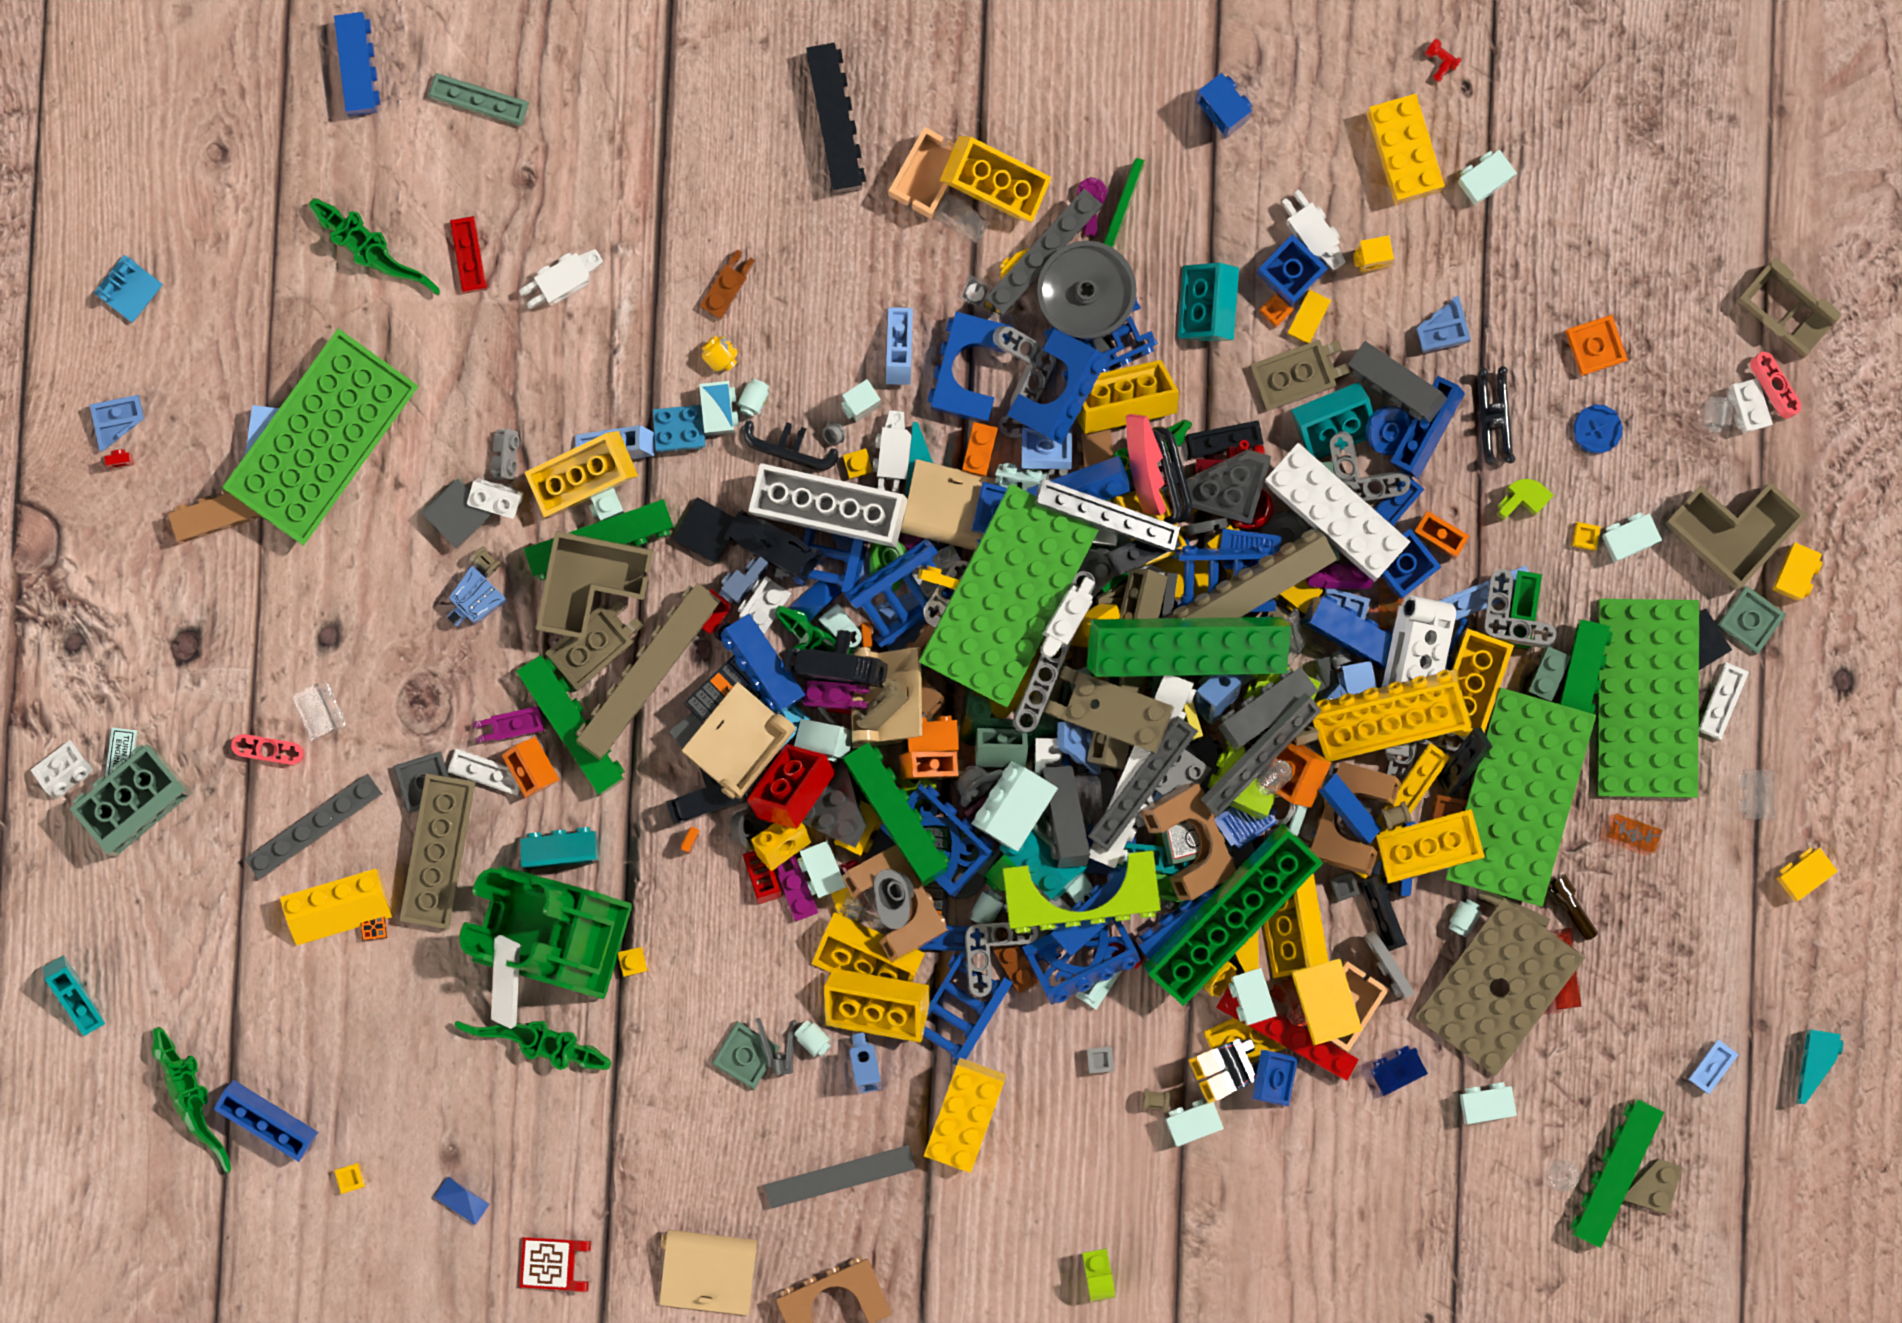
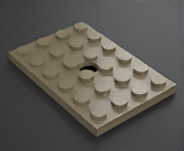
M1503 898L1415 1015V1018L1496 1076L1583 962L1585 956ZM1502 978L1509 983L1510 990L1505 996L1497 997L1490 991V984L1494 979Z

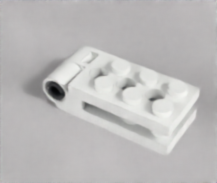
M1412 595L1404 599L1402 606L1398 607L1382 687L1388 686L1393 682H1405L1417 676H1430L1445 670L1456 618V609L1453 604Z

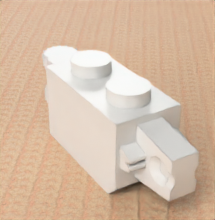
M1297 190L1294 192V195L1302 206V210L1296 212L1292 203L1286 198L1281 201L1283 207L1290 215L1286 224L1301 243L1318 259H1321L1332 271H1335L1346 262L1338 247L1340 236L1333 226L1329 227L1325 222L1326 215L1319 206L1315 207L1313 203L1309 204L1302 192Z
M594 249L579 256L577 253L573 255L568 253L559 258V263L555 266L550 267L548 265L537 272L538 275L534 277L535 280L519 290L521 296L528 295L537 288H540L542 291L541 295L527 303L528 308L532 309L546 300L550 306H553L589 285L591 278L589 274L603 264L597 250Z
M889 411L886 425L882 427V434L877 433L875 448H880L879 458H874L873 472L877 473V479H879L878 489L885 490L884 480L894 481L892 488L894 493H899L900 482L907 481L911 434L905 430L904 412Z
M1086 577L1079 588L1073 585L1067 591L1042 635L1046 636L1040 649L1043 657L1050 658L1056 654L1060 646L1068 645L1092 604L1093 596L1088 593L1095 583L1094 581Z

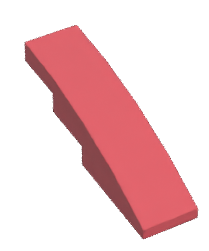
M1128 414L1126 416L1127 446L1135 490L1143 513L1161 516L1166 511V507L1159 489L1165 483L1157 463L1163 456L1147 416Z

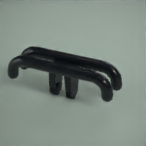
M1505 366L1499 367L1497 371L1499 403L1489 405L1488 370L1480 368L1477 376L1483 452L1485 462L1488 465H1493L1496 462L1493 453L1491 428H1501L1505 461L1512 464L1516 459L1513 454L1507 390L1508 369Z
M747 420L744 423L743 435L745 442L756 451L817 471L829 470L836 464L839 458L838 450L835 448L830 449L827 457L823 459L799 452L805 437L806 428L801 427L793 448L789 449L786 448V444L792 430L791 423L786 422L779 445L756 438L753 435L755 429L753 421Z
M1162 426L1153 427L1152 431L1163 456L1160 460L1161 466H1158L1160 473L1163 472L1165 478V485L1162 487L1167 486L1173 508L1172 514L1165 517L1163 521L1173 525L1175 523H1182L1190 517L1193 507L1176 440L1169 429Z

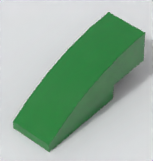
M1517 571L1509 618L1528 621L1536 620L1542 574ZM1507 624V627H1506V632H1505V635H1506V636H1508V631H1509V628H1510V626H1511V625H1509V624ZM1516 626L1513 629L1514 635L1518 638H1523L1527 635L1526 629L1522 626ZM1531 628L1532 632L1529 639H1532L1533 628ZM1509 643L1514 645L1513 648L1527 651L1530 649V646Z

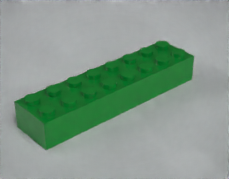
M1282 617L1091 619L1087 668L1095 677L1287 674L1291 625Z
M1282 823L1147 961L1144 968L1148 975L1184 1006L1323 864L1322 860Z

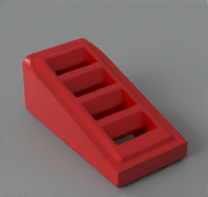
M755 850L742 854L758 904L781 898L782 895L774 870L770 871L763 862L754 865L750 864L751 861L760 859ZM767 867V871L754 875V871ZM769 877L771 878L770 881L763 882L760 884H757L756 882ZM774 887L773 889L760 892V891H762V890H765V889Z

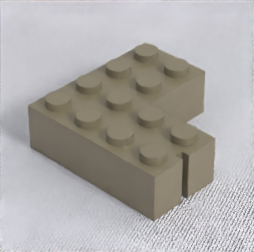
M1771 482L1755 496L1737 517L1700 485L1663 525L1737 591L1748 582L1806 518L1807 514Z
M555 531L536 630L585 639L595 590L644 600L648 577L643 575L644 572H650L654 550Z

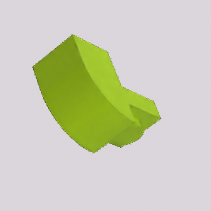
M1532 479L1517 480L1505 489L1512 497L1510 498L1507 495L1497 505L1500 510L1496 515L1504 521L1521 504L1535 516L1554 495L1538 481Z
M1107 1248L1082 1252L1090 1302L1115 1298Z

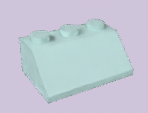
M1011 761L971 824L991 839L1018 852L1058 788L1027 768Z

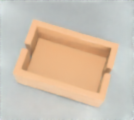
M924 127L891 185L889 197L906 206L912 203L913 210L932 220L950 188L949 185L939 180L955 143L948 140L946 149L943 148L944 137Z
M1344 962L1342 966L1363 1030L1389 989L1372 977H1367L1365 981L1362 980L1366 973L1349 962ZM1362 1031L1333 1039L1329 1042L1349 1052Z

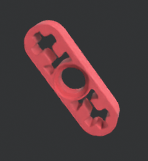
M1760 352L1750 361V367L1778 414L1785 419L1798 414L1801 410L1800 400L1773 356L1768 352ZM1772 380L1779 384V391L1773 387Z
M239 734L234 737L231 743L233 752L240 757L287 765H297L304 758L303 748L294 742ZM243 739H246V743L255 745V740H259L256 746L257 755H252L253 749H245L241 753L237 743H242ZM265 743H272L275 747L274 754L270 757H265L261 753V747ZM279 744H283L282 750L291 751L292 747H295V751L299 753L298 757H294L293 761H290L289 756L281 754V759H277L280 753Z

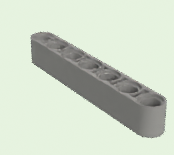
M1079 572L1075 575L1068 590L1073 585L1077 587L1076 580L1078 577H1087L1095 582L1094 577L1089 572ZM1095 583L1093 584V586H1092V588H1091V590L1089 591L1088 594L1091 595ZM1075 633L1068 645L1060 646V655L1057 659L1046 658L1041 653L1039 654L1013 717V726L1017 731L1027 733L1037 726ZM1044 668L1050 672L1048 682L1040 680L1038 676L1040 669ZM1032 691L1039 693L1041 696V701L1038 705H1034L1029 701V694ZM1026 714L1031 718L1032 722L1029 728H1024L1020 725L1019 719L1021 715Z

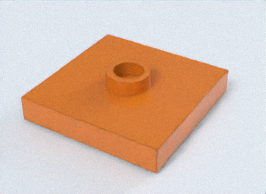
M1612 314L1565 330L1580 377L1628 361Z

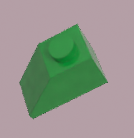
M1004 854L985 874L988 878L985 882L995 892L998 889L1003 892L1005 886L1002 869L1018 866Z

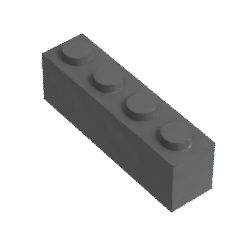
M1364 341L1348 363V366L1353 370L1352 375L1362 383L1365 380L1369 381L1372 384L1370 387L1380 395H1383L1385 392L1391 396L1389 400L1399 408H1402L1403 405L1410 409L1408 413L1419 421L1423 418L1430 423L1447 400L1440 390L1367 341Z
M1301 667L1295 671L1292 668L1288 669L1287 674L1279 676L1281 678L1279 683L1274 685L1273 682H1270L1260 690L1261 696L1256 699L1253 696L1249 697L1240 704L1243 707L1240 711L1235 713L1234 710H1231L1221 718L1223 723L1218 726V729L1234 751L1277 722L1304 693L1311 697L1318 692Z
M1071 765L1043 768L1040 777L1058 788L1043 811V815H1047V820L1049 821L1046 823V834L1053 841V845L1050 846L1051 858L1056 860L1057 869L1086 866L1090 857V851L1073 767Z

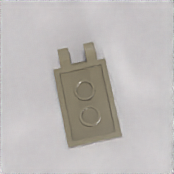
M1317 340L1251 364L1250 366L1266 411H1271L1337 387L1335 379L1350 375L1347 363L1334 368L1330 359L1331 355L1342 352L1339 340L1322 346L1321 341Z
M620 599L608 609L600 605L590 614L585 639L565 635L546 652V655L577 691L635 643L630 636L644 626L638 618H634L626 626L617 615L628 607Z

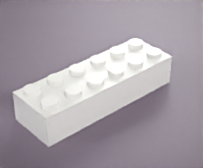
M1299 443L1296 444L1263 483L1308 524L1323 533L1334 547L1374 582L1410 543L1405 536Z
M760 463L748 511L753 516L897 547L908 499L899 493Z

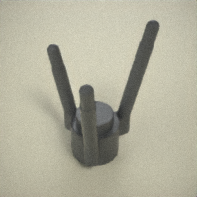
M756 1018L768 1059V1067H773L774 1074L794 1073V1033L796 1032L797 1021H792L791 1031L788 1032L786 1052L775 1053V1058H773L761 1019Z

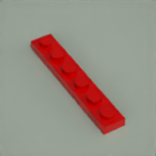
M1227 986L1216 1009L1240 1021L1236 1007L1240 1006L1237 997H1232L1229 986ZM1276 1013L1275 1017L1247 1025L1345 1081H1348L1359 1061L1355 1056L1328 1041L1314 1045L1310 1031Z

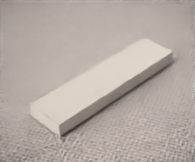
M499 935L495 938L491 1020L512 1029L516 1026L519 970L507 967L505 964L507 960L519 963L520 944Z

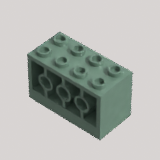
M141 744L130 753L132 756L125 763L123 761L117 763L111 769L112 774L106 779L104 777L99 778L92 784L93 789L88 794L82 793L72 801L74 805L70 810L107 855L117 857L192 794L191 790L156 748L148 744L145 746ZM147 776L151 777L150 784L148 786L144 785L145 778ZM127 793L132 794L129 802L125 801ZM112 809V815L109 818L106 817V811Z

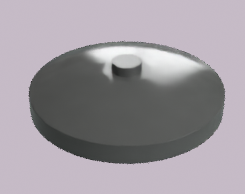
M1096 241L1074 242L1057 250L1044 264L1037 287L1039 305L1046 320L1057 330L1079 340L1100 339L1117 331L1127 321L1133 311L1137 292L1135 276L1128 261L1114 248Z

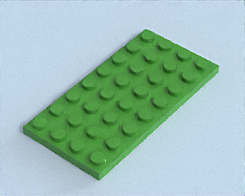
M338 328L223 485L222 489L304 546L419 386Z
M1011 483L1003 495L918 661L1007 708L1044 638V635H1042L1043 631L1067 593L1099 529L1086 522L1035 505L1036 496Z
M1599 599V624L1610 626L1609 631L1613 632L1610 646H1605L1603 654L1607 656L1605 668L1600 670L1598 675L1601 685L1598 693L1597 797L1698 798L1699 600Z
M1499 688L1486 733L1493 747L1476 768L1465 811L1470 809L1473 811L1485 858L1449 867L1446 880L1543 907L1595 722V714Z

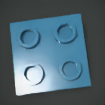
M124 255L94 294L133 323L163 284L137 265L131 258Z
M702 405L653 409L656 452L661 451L664 454V452L674 450L679 452V449H683L685 452L688 448L701 450V447H706Z

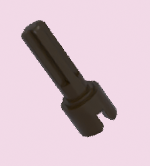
M1562 874L1559 880L1553 879L1550 881L1547 892L1555 904L1563 905L1585 940H1591L1596 937L1598 931L1574 897L1576 889L1566 874Z

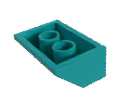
M1220 262L1183 265L1178 325L1179 339L1212 342L1234 340L1239 267Z
M1359 382L1291 409L1295 426L1304 448L1317 460L1331 455L1330 441L1337 432L1345 431L1352 436L1354 445L1365 441L1366 424L1369 417L1373 414L1370 399ZM1339 437L1338 442L1335 443V445H1340L1341 450H1343L1345 445L1348 444V442L1343 441L1341 437Z
M590 827L576 828V833L566 834V830L551 831L550 836H541V832L527 833L526 838L521 839V867L525 870L600 862L597 832L591 831Z
M1032 831L1018 852L1003 844L999 847L1018 867L1028 866L1032 881L1055 902L1090 867L1087 863L1086 866L1057 869L1056 860L1051 858L1050 846Z

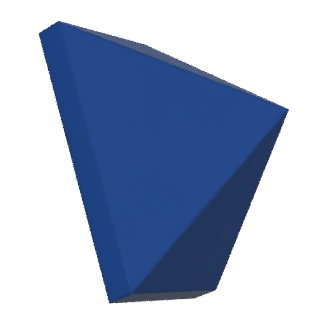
M818 581L790 608L805 613L808 622H811L843 592L836 584Z
M449 1176L434 1197L475 1225L490 1205Z

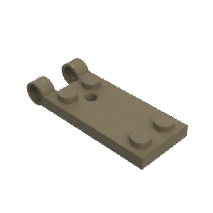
M1061 666L1057 678L1074 684L1076 687L1068 707L1047 700L1043 713L1157 754L1174 710L1172 705L1080 673L1072 668ZM1094 700H1098L1100 703L1097 709L1091 708V703Z

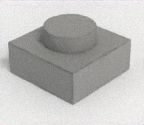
M1112 1046L1087 1049L1089 1074L1114 1071Z

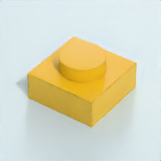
M867 449L843 455L849 480L873 473Z
M643 947L618 952L623 977L648 971Z

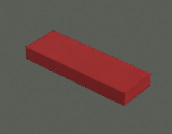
M475 217L450 220L462 293L487 289Z

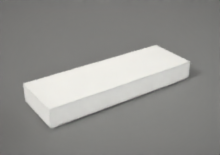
M1727 662L1724 664L1699 724V732L1717 740L1722 739L1748 676V671Z
M455 748L447 771L448 773L519 796L521 789L508 766Z

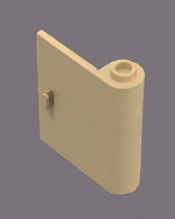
M916 459L900 532L975 551L977 548L976 539H980L983 536V533L971 531L981 483L986 482L995 485V479Z
M867 647L856 648V652L851 653V655L876 658L888 664L886 680H898L909 700L876 731L859 727L856 721L861 718L858 715L852 714V743L866 744L869 742V744L922 737L921 663L918 662L921 657V648L915 647L882 653L871 652V648ZM869 687V693L866 694L854 693L853 701L861 700L869 704L886 687Z
M736 682L683 747L681 752L723 786L722 791L728 797L740 799L795 732L796 727L782 715L773 713L740 683Z
M668 1229L667 1234H662L661 1249H665L659 1305L749 1316L758 1240Z

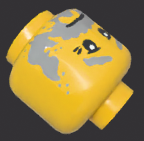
M714 335L701 348L703 350L702 359L715 372L722 371L723 369L728 372L737 363L735 358L738 350L725 336L717 337Z

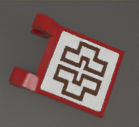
M523 1237L520 1288L588 1291L589 1281L574 1280L576 1251H591L592 1241Z

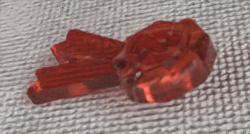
M1289 976L1287 980H1281L1286 993L1275 984L1273 990L1269 991V994L1288 1007L1285 1016L1294 1027H1305L1307 1022L1293 978Z

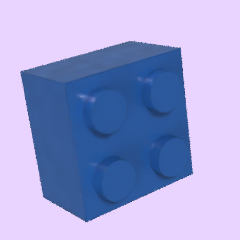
M1220 73L1198 90L1196 102L1224 137L1227 138L1249 121L1252 113V104L1245 95L1240 96L1235 90L1237 85L1230 76L1225 77L1223 73Z
M1292 234L1258 268L1256 274L1293 307L1326 273L1328 267Z
M1411 529L1403 534L1410 543L1380 575L1400 601L1441 568V565Z

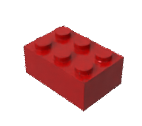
M786 744L747 800L758 819L797 829L835 775V771L825 754Z

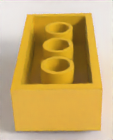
M1417 94L1370 106L1367 110V117L1394 205L1442 192L1445 185Z
M959 135L939 181L1020 221L1033 222L1052 177L973 137Z
M619 431L605 433L525 472L544 518L558 515L591 499V497L638 477Z
M1466 629L1462 634L1451 670H1457L1458 682L1471 720V728L1451 733L1467 738L1474 728H1482L1485 732L1514 645L1470 629Z
M959 1057L924 1156L971 1173L1007 1074Z

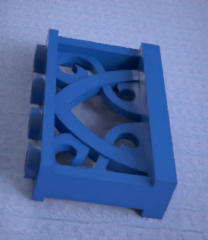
M920 784L909 796L910 800L907 803L912 810L919 800L925 799L931 803L932 808L929 812L924 811L923 806L921 807L920 812L923 821L920 823L923 828L926 826L949 827L952 838L951 853L944 851L946 856L950 858V862L947 864L948 872L935 879V881L951 896L955 897L974 874L995 854L991 850L993 844L983 835L980 838L973 833L975 827L964 818L961 821L957 818L955 814L958 811L949 802L946 801L943 804L937 799L940 794L931 785L925 787ZM941 809L949 818L936 817L938 810ZM882 824L880 828L891 838V836L885 829L884 825ZM959 828H961L969 837L961 840ZM969 844H974L979 850L977 859L970 862L960 859L961 854H972L967 852L966 847ZM958 864L969 867L955 883L951 881Z
M1115 918L1112 919L1093 938L1094 940L1100 938V940L1088 941L1084 945L1087 947H1098L1097 953L1089 967L1074 966L1066 963L1070 958L1067 953L1059 959L1062 954L1057 952L1063 949L1053 939L1051 933L1023 947L1025 955L1051 1005L1062 1003L1069 996L1077 992L1087 991L1092 985L1100 981H1107L1114 974L1122 970H1129L1136 963L1140 962L1138 952L1121 921H1115ZM1115 924L1120 936L1109 937L1108 927ZM1120 943L1125 946V952L1112 957V953L1115 951L1119 952V950L1114 946H1109V944ZM1041 960H1044L1051 966L1044 975L1037 963ZM1058 970L1056 981L1060 978H1065L1066 981L1052 986L1049 983L1050 976Z

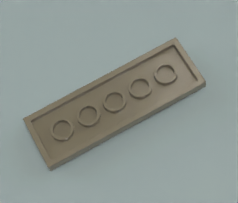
M426 773L399 921L450 929L476 782Z

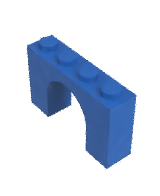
M955 312L954 318L949 317L946 331L950 332L948 342L943 341L940 355L944 356L942 365L937 364L934 373V379H938L936 388L930 389L927 402L931 403V410L988 424L994 397L968 391L961 387L953 376L952 365L959 353L971 347H982L1006 354V351L995 345L993 334L996 328L1000 326L1012 328L1013 326L960 312ZM1003 333L1004 341L1010 342V338L1006 336L1007 333Z
M1054 328L1043 350L1066 364L1069 375L1064 392L1059 398L1048 404H1039L1018 394L1007 415L1062 444L1109 357Z

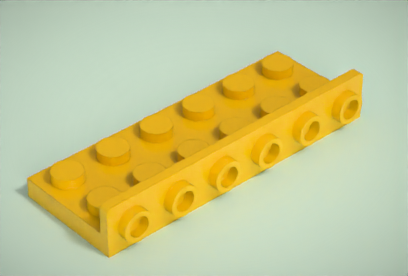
M1456 669L1442 670L1430 676H1417L1405 682H1393L1385 687H1372L1356 694L1347 693L1331 700H1320L1316 702V705L1320 708L1321 712L1313 719L1314 726L1318 730V738L1325 759L1330 762L1471 728V720L1458 682Z

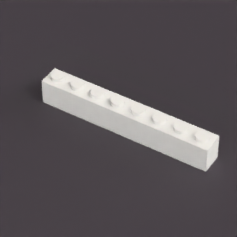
M1175 675L1163 677L1154 698L1174 707L1165 733L1178 716L1184 720L1186 713L1182 712L1186 702L1191 704L1196 692L1195 689H1192L1194 683ZM1134 746L1108 809L1151 752ZM1143 804L1140 810L1147 807V805ZM1140 810L1108 852L1093 842L1089 858L1116 868L1117 863L1122 865L1128 852L1123 850L1127 840L1133 841L1138 829L1133 827L1137 817L1142 819Z

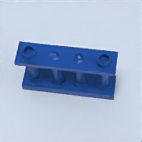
M806 528L803 542L811 549L815 547L825 557L844 560L848 564L846 573L842 575L814 569L808 578L838 584L844 594L859 584L868 541L851 538L853 540L852 549L844 551L813 544L816 530ZM797 578L794 579V582L798 585H804L803 581Z
M927 539L844 594L855 609L863 607L878 631L877 634L872 636V639L880 648L892 644L897 636L924 619V608L930 598L927 599L912 572L920 565H924L926 569L927 566L937 568L932 559L938 552ZM899 579H904L919 603L918 606L909 612H906L891 588L892 584ZM945 588L941 595L946 599H950L955 590ZM879 593L884 594L899 618L888 626L885 625L871 603L872 598Z
M1258 544L1256 548L1197 549L1196 546L1188 545L1183 546L1182 549H1175V555L1179 561L1184 560V590L1181 597L1174 598L1173 607L1176 609L1195 601L1196 595L1193 594L1194 560H1209L1208 592H1210L1218 585L1219 560H1233L1234 578L1243 569V559H1258L1259 563L1261 558L1273 555L1276 551L1267 544ZM1272 598L1250 612L1276 611V601Z
M962 951L959 956L954 953L947 966L951 970L929 1004L927 1017L932 1012L965 1032L964 1035L968 1038L962 1046L959 1043L955 1045L926 1026L923 1037L951 1053V1057L954 1058L953 1064L956 1066L959 1057L967 1059L1013 983L1005 977L1002 982L998 979L996 981L991 979L990 993L993 994V997L989 1003L986 1001L981 1002L951 984L949 981L956 970L967 975L966 963L962 961L966 954ZM972 971V976L977 975L978 982L986 987V983L981 982V975L985 974ZM943 991L977 1010V1014L980 1015L977 1023L971 1022L969 1024L936 1004Z

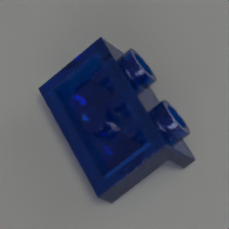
M1406 1045L1395 1051L1397 1056L1389 1060L1385 1056L1373 1062L1374 1067L1369 1070L1382 1096L1428 1074L1417 1053L1416 1047L1410 1049Z

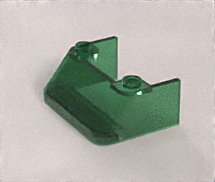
M1063 681L1057 703L1067 707L1069 683ZM966 686L964 687L959 737L963 743L975 746L977 728L1015 729L1013 720L991 718V704L988 699L973 695L974 690ZM1042 712L1035 729L1027 732L1028 752L1035 753L1036 738L1058 739V723L1064 722V720ZM1019 721L1020 725L1024 728H1029L1031 722Z

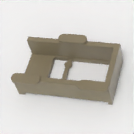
M1773 259L1736 302L1740 303L1804 359L1831 326L1840 319L1841 313L1827 300L1820 299L1818 301L1793 279L1794 272L1779 259ZM1771 276L1800 300L1784 320H1781L1779 323L1751 301V298ZM1803 303L1813 312L1799 329L1791 335L1784 327L1789 318Z

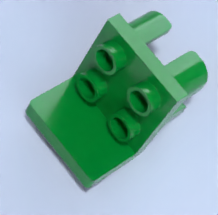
M500 866L499 869L489 868L479 874L475 880L472 892L475 896L490 900L482 926L464 922L459 934L460 946L467 955L473 957L472 962L493 968L495 938L501 935L520 944L519 963L507 960L505 964L507 967L518 969L520 976L600 999L606 997L631 912V903L504 866Z

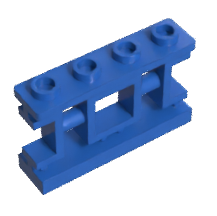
M1137 297L1131 313L1141 309L1137 302ZM1130 315L1127 323L1111 334L1117 347L1103 353L1109 358L1101 373L1110 371L1108 367L1118 364V367H1122L1132 362L1131 357L1138 353L1143 357L1154 352L1153 346L1158 343L1152 331L1140 336ZM1054 327L1042 333L1046 342L1048 341L1051 333L1053 332ZM1132 332L1136 343L1146 339L1147 344L1117 357L1116 353L1125 349L1119 337ZM1081 340L1083 343L1091 347L1088 340ZM1068 370L1061 373L1066 381V385L1068 383Z

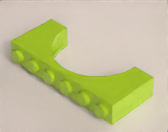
M1252 674L1255 677L1252 686L1249 685L1243 699L1247 700L1251 696L1255 699L1262 695L1260 690L1270 682H1273L1274 685L1281 681L1279 676L1282 674ZM1309 677L1318 690L1321 682ZM1317 692L1313 696H1311L1313 701L1316 697ZM1229 744L1226 752L1220 754L1216 763L1219 766L1216 775L1213 774L1207 788L1211 789L1245 754L1244 745L1234 751ZM1255 778L1229 806L1263 820L1269 814L1276 793L1266 788Z
M1153 851L1127 854L1126 875L1118 892L1103 906L1085 912L1064 910L1047 901L1035 887L1028 866L1002 869L1009 928L1015 929L1016 933L1031 932L1030 927L1040 926L1041 930L1056 929L1055 924L1065 923V927L1081 926L1080 921L1090 920V924L1106 923L1105 918L1115 917V921L1131 920L1130 915L1140 914V918L1155 917V912L1161 911Z

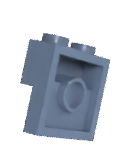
M761 556L757 561L753 558L744 569L746 571L745 576L738 570L734 573L729 572L721 581L723 587L719 595L731 603V605L734 602L739 606L758 579H761L769 569L768 562Z

